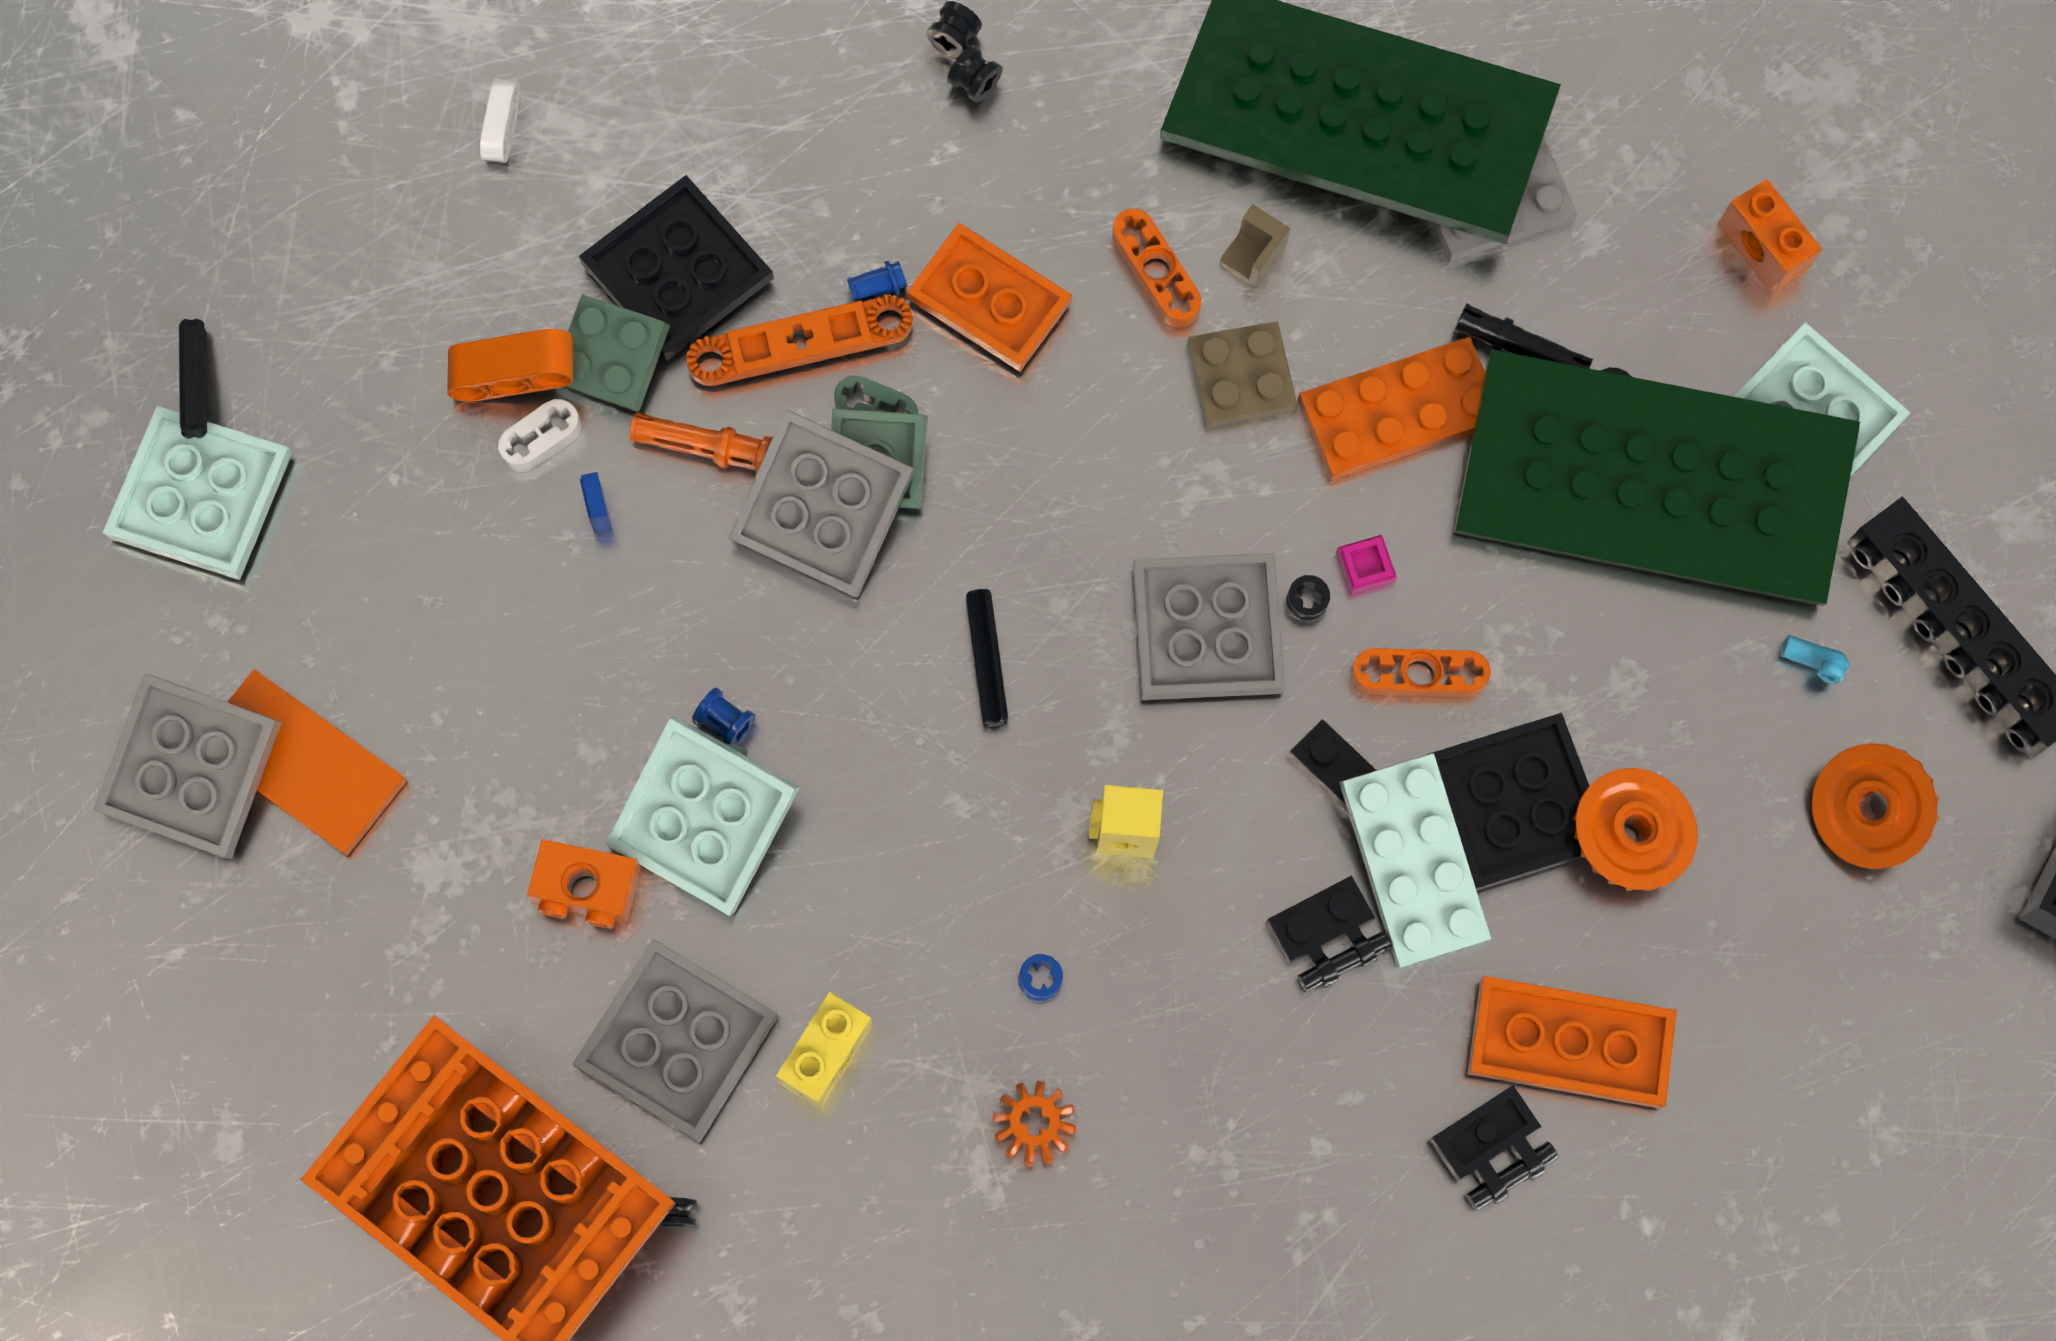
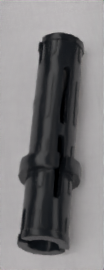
M1466 303L1454 329L1457 332L1472 336L1491 345L1492 350H1502L1507 353L1589 369L1593 361L1590 357L1571 351L1564 346L1514 325V320L1508 317L1502 320Z

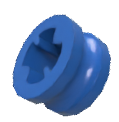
M1036 954L1029 957L1022 964L1018 975V985L1021 992L1028 999L1034 1001H1046L1053 998L1059 991L1063 980V970L1059 962L1046 954ZM1040 966L1047 967L1050 970L1048 979L1053 984L1049 988H1046L1045 984H1042L1041 989L1034 988L1031 985L1033 977L1028 971L1035 967L1036 972H1038Z

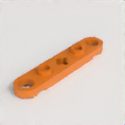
M884 295V297L864 302L860 300L727 331L726 334L713 337L707 336L704 339L696 340V343L690 346L686 354L688 370L696 382L706 386H715L899 343L912 330V311L909 304L902 297L900 299L896 295ZM886 310L898 312L903 318L899 324L900 326L895 327L894 330L893 328H890V330H887V328L882 329V326H879L876 321L880 313ZM802 331L804 337H813L807 340V348L798 349L796 343L788 344L787 342L794 340V332ZM706 352L720 354L723 357L720 368H716L714 372L713 370H710V372H707V370L702 371V368L698 367L697 364L702 354Z

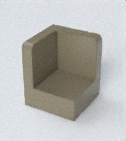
M1252 204L1242 217L1239 234L1222 255L1220 265L1256 288L1285 249L1291 228Z

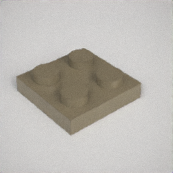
M1278 321L1188 337L1187 345L1206 428L1296 412L1298 405Z

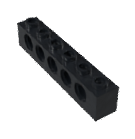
M1902 496L1861 526L1847 541L1852 548V554L1856 561L1863 568L1874 573L1882 583L1883 591L1888 599L1894 604L1902 606L1913 619V625L1917 633L1924 640L1932 642L1944 656V662L1950 672L1958 678H1963L1975 692V699L1979 706L1986 713L1994 715L2007 730L2006 734L2011 744L2019 751L2025 752L2031 759L2056 742V674L1907 500ZM1893 550L1906 554L1910 565H1904L1897 561ZM1924 586L1934 588L1940 595V602L1930 599L1925 593ZM1955 622L1965 624L1971 632V638L1962 636L1957 631ZM1987 658H1991L1999 663L2002 675L1990 670L1987 665ZM2018 694L2026 696L2031 701L2033 712L2025 710L2020 705Z

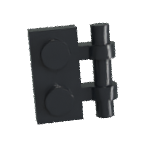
M1352 875L1268 918L1265 922L1288 965L1305 956L1312 968L1297 975L1299 983L1305 992L1320 985L1327 988L1339 981V975L1358 965L1365 968L1377 961V955L1391 949V943L1383 931L1368 939L1361 932L1360 928L1372 922L1375 916ZM1344 937L1350 948L1328 958L1323 952L1322 947Z
M1514 1085L1429 1139L1456 1181L1461 1180L1471 1172H1474L1479 1179L1481 1185L1466 1194L1468 1201L1476 1211L1490 1202L1497 1205L1509 1197L1508 1191L1527 1178L1535 1180L1545 1173V1166L1559 1158L1557 1151L1549 1141L1533 1149L1526 1139V1136L1539 1129L1541 1125ZM1510 1148L1517 1161L1501 1172L1496 1173L1489 1161Z

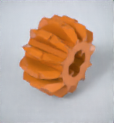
M1043 1081L1036 1082L1034 1096L1028 1095L1024 1083L1017 1084L1016 1094L1020 1100L1019 1102H1016L1011 1096L1003 1094L1000 1098V1103L1011 1113L995 1112L992 1121L998 1125L1009 1126L994 1134L996 1143H1003L1013 1139V1143L1006 1151V1157L1009 1159L1014 1158L1022 1148L1026 1150L1024 1165L1031 1167L1033 1164L1034 1151H1040L1042 1161L1046 1165L1051 1164L1053 1156L1049 1148L1050 1145L1061 1153H1066L1069 1149L1067 1142L1057 1134L1069 1136L1076 1133V1125L1060 1121L1074 1113L1073 1105L1055 1107L1063 1095V1091L1059 1088L1055 1089L1048 1099L1042 1097L1045 1089ZM1030 1112H1037L1041 1114L1040 1121L1048 1124V1129L1045 1131L1043 1128H1040L1038 1135L1028 1134V1126L1021 1124L1020 1121L1023 1116L1029 1120Z

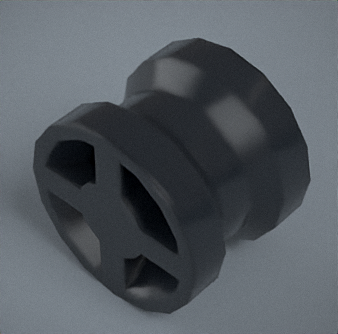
M946 1L939 10L940 19L929 26L926 36L938 50L948 56L958 58L969 47L968 40L970 37H975L982 28V22L968 7L958 2Z
M971 45L953 63L947 76V82L955 88L963 87L967 90L968 97L974 102L979 103L994 89L1001 77L1003 67L995 61H986L982 58V51Z

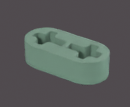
M848 376L841 380L835 388L834 400L836 409L884 412L880 410L883 409L895 413L898 408H903L907 414H918L917 405L911 397L865 377ZM856 390L863 393V401L873 406L857 402L854 408L849 407L845 394L853 396Z

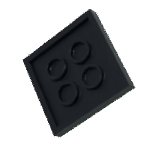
M687 175L579 255L581 264L619 307L664 321L670 325L660 353L666 361L774 279L773 271Z
M1562 713L1429 753H1434L1476 891L1584 858L1580 857L1581 847L1579 841L1574 838L1576 821L1573 818L1578 809V801L1589 787V783Z

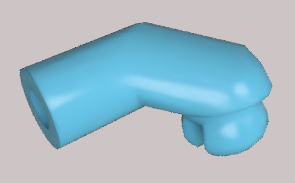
M1787 635L1783 642L1780 657L1819 670V677L1826 683L1836 684L1844 679L1845 672L1849 669V662L1841 651L1791 635Z

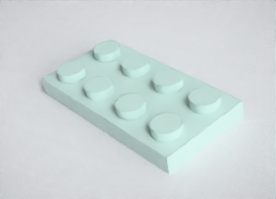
M1434 753L1339 782L1382 923L1391 943V952L1396 967L1401 968L1490 940L1489 929Z

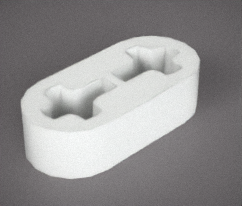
M496 78L492 82L481 134L480 154L482 160L506 163L509 159L520 106V83L518 81Z
M553 399L508 428L501 435L498 442V450L505 465L516 472H528L571 444L581 431V421L576 408L568 401ZM554 415H558L561 419L567 417L568 427L562 431L556 426L552 427L550 418ZM517 441L523 445L528 444L527 447L530 453L525 457H522L519 453L513 454L512 444Z

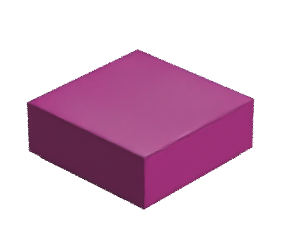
M1382 535L1337 548L1336 554L1351 595L1396 581L1397 576Z

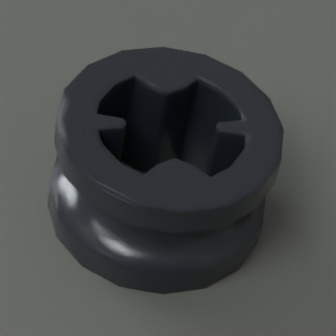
M1304 575L1297 578L1291 584L1286 597V606L1289 613L1294 618L1303 622H1312L1319 619L1325 613L1329 604L1330 590L1321 578L1314 575ZM1304 589L1313 590V598L1320 600L1321 603L1318 604L1315 601L1312 608L1303 607V599L1296 597V593L1302 595Z
M669 1197L676 1204L659 1226L695 1227L696 1219L691 1217V1211L697 1207V1200Z

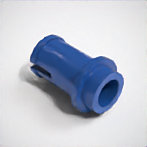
M889 260L884 261L885 266L846 278L854 302L860 300L862 302L868 301L893 291L898 295L900 294L899 289L908 287L899 261L890 263Z

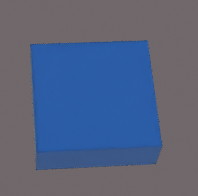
M593 472L581 475L580 484L593 531H596L598 534L613 530L598 473Z

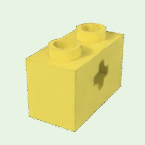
M1104 785L1102 799H1093L1090 812L1088 839H1097L1096 854L1154 859L1160 839L1163 790Z
M829 992L777 1073L776 1078L779 1085L821 1110L873 1027L872 1018Z

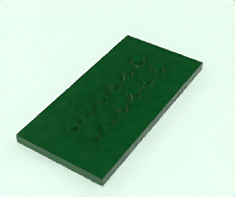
M1211 0L1163 122L1160 139L1507 244L1561 84L1278 0Z
M1491 349L1488 355L1454 533L1824 606L1827 604L1860 421Z

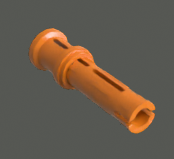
M636 412L632 419L629 434L630 441L704 456L714 459V463L718 464V467L738 466L755 470L756 475L773 439V436L765 435L761 439L736 433V429L733 427L721 428L720 431L710 430L673 420L656 418Z

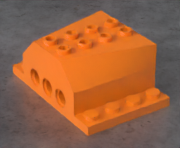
M435 1015L300 1179L503 1341H569L676 1204L671 1198Z

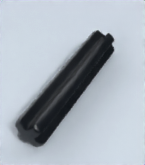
M198 318L193 320L183 319L179 324L180 428L182 436L187 439L193 437L203 438L207 434L206 330L204 322Z
M975 589L967 592L966 602L982 722L984 726L995 727L1007 723L1008 712L992 595L988 589Z

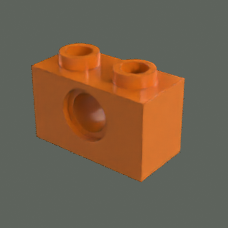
M1768 179L1732 200L1718 222L1720 228L1771 294L1806 273L1822 251V248Z
M541 839L527 896L533 905L538 906L537 912L543 915L565 919L567 912L586 916L585 922L590 925L613 929L615 922L628 925L642 869L637 859ZM585 876L596 879V886L591 894L585 897L572 895V886L577 879Z

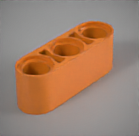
M541 329L459 343L448 348L447 395L455 400L467 402L482 401L561 388L573 382V335L564 330Z

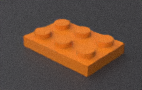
M958 223L908 289L907 299L1021 372L1071 304L1072 294L966 226Z

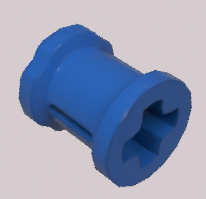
M716 687L709 691L699 703L692 716V722L698 727L705 725L725 739V744L738 745L751 729L756 715L750 710L743 712L724 699L723 691Z

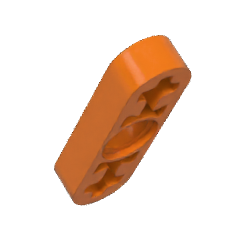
M1133 208L1119 213L1114 220L1112 240L1116 249L1162 320L1173 328L1191 326L1198 319L1202 300L1198 289L1152 218L1146 212ZM1127 225H1130L1134 230L1142 228L1140 240L1145 249L1140 254V245L1133 235L1124 236ZM1151 259H1161L1167 263L1170 271L1162 278H1152L1146 274L1143 266ZM1173 283V292L1180 302L1189 301L1188 310L1185 313L1180 308L1171 309L1173 296L1168 288Z
M1370 648L1357 656L1351 669V680L1356 689L1366 695L1470 698L1478 695L1484 689L1491 675L1490 665L1486 658L1478 652L1469 650ZM1372 661L1376 662L1378 670L1392 671L1395 661L1401 662L1398 670L1399 684L1393 683L1395 674H1381L1377 682L1370 681V675L1362 673L1361 670H1365L1369 662ZM1417 661L1427 663L1433 670V680L1425 685L1414 683L1408 676V666ZM1442 662L1448 664L1446 672H1460L1464 664H1469L1471 672L1479 673V676L1474 678L1471 685L1465 684L1464 676L1449 675L1446 685L1440 684L1443 677Z

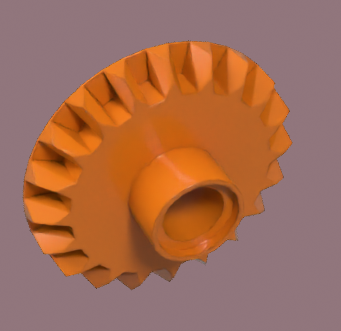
M1869 743L1850 747L1840 752L1826 764L1814 786L1812 813L1820 837L1833 853L1848 863L1859 867L1882 869L1905 863L1921 852L1924 845L1933 837L1932 832L1939 819L1937 803L1940 798L1935 793L1934 779L1927 774L1922 763L1911 757L1907 751L1888 744ZM1875 793L1881 794L1887 802V811L1882 818L1877 817L1870 808L1871 797Z
M1640 768L1617 769L1596 779L1579 799L1578 809L1573 820L1576 821L1574 838L1579 841L1581 847L1580 857L1586 858L1592 865V873L1601 874L1608 880V885L1617 884L1625 887L1626 891L1645 890V892L1670 884L1680 877L1690 865L1695 855L1698 840L1696 818L1684 794L1665 777ZM1624 824L1631 825L1636 829L1639 835V842L1631 840L1626 835Z

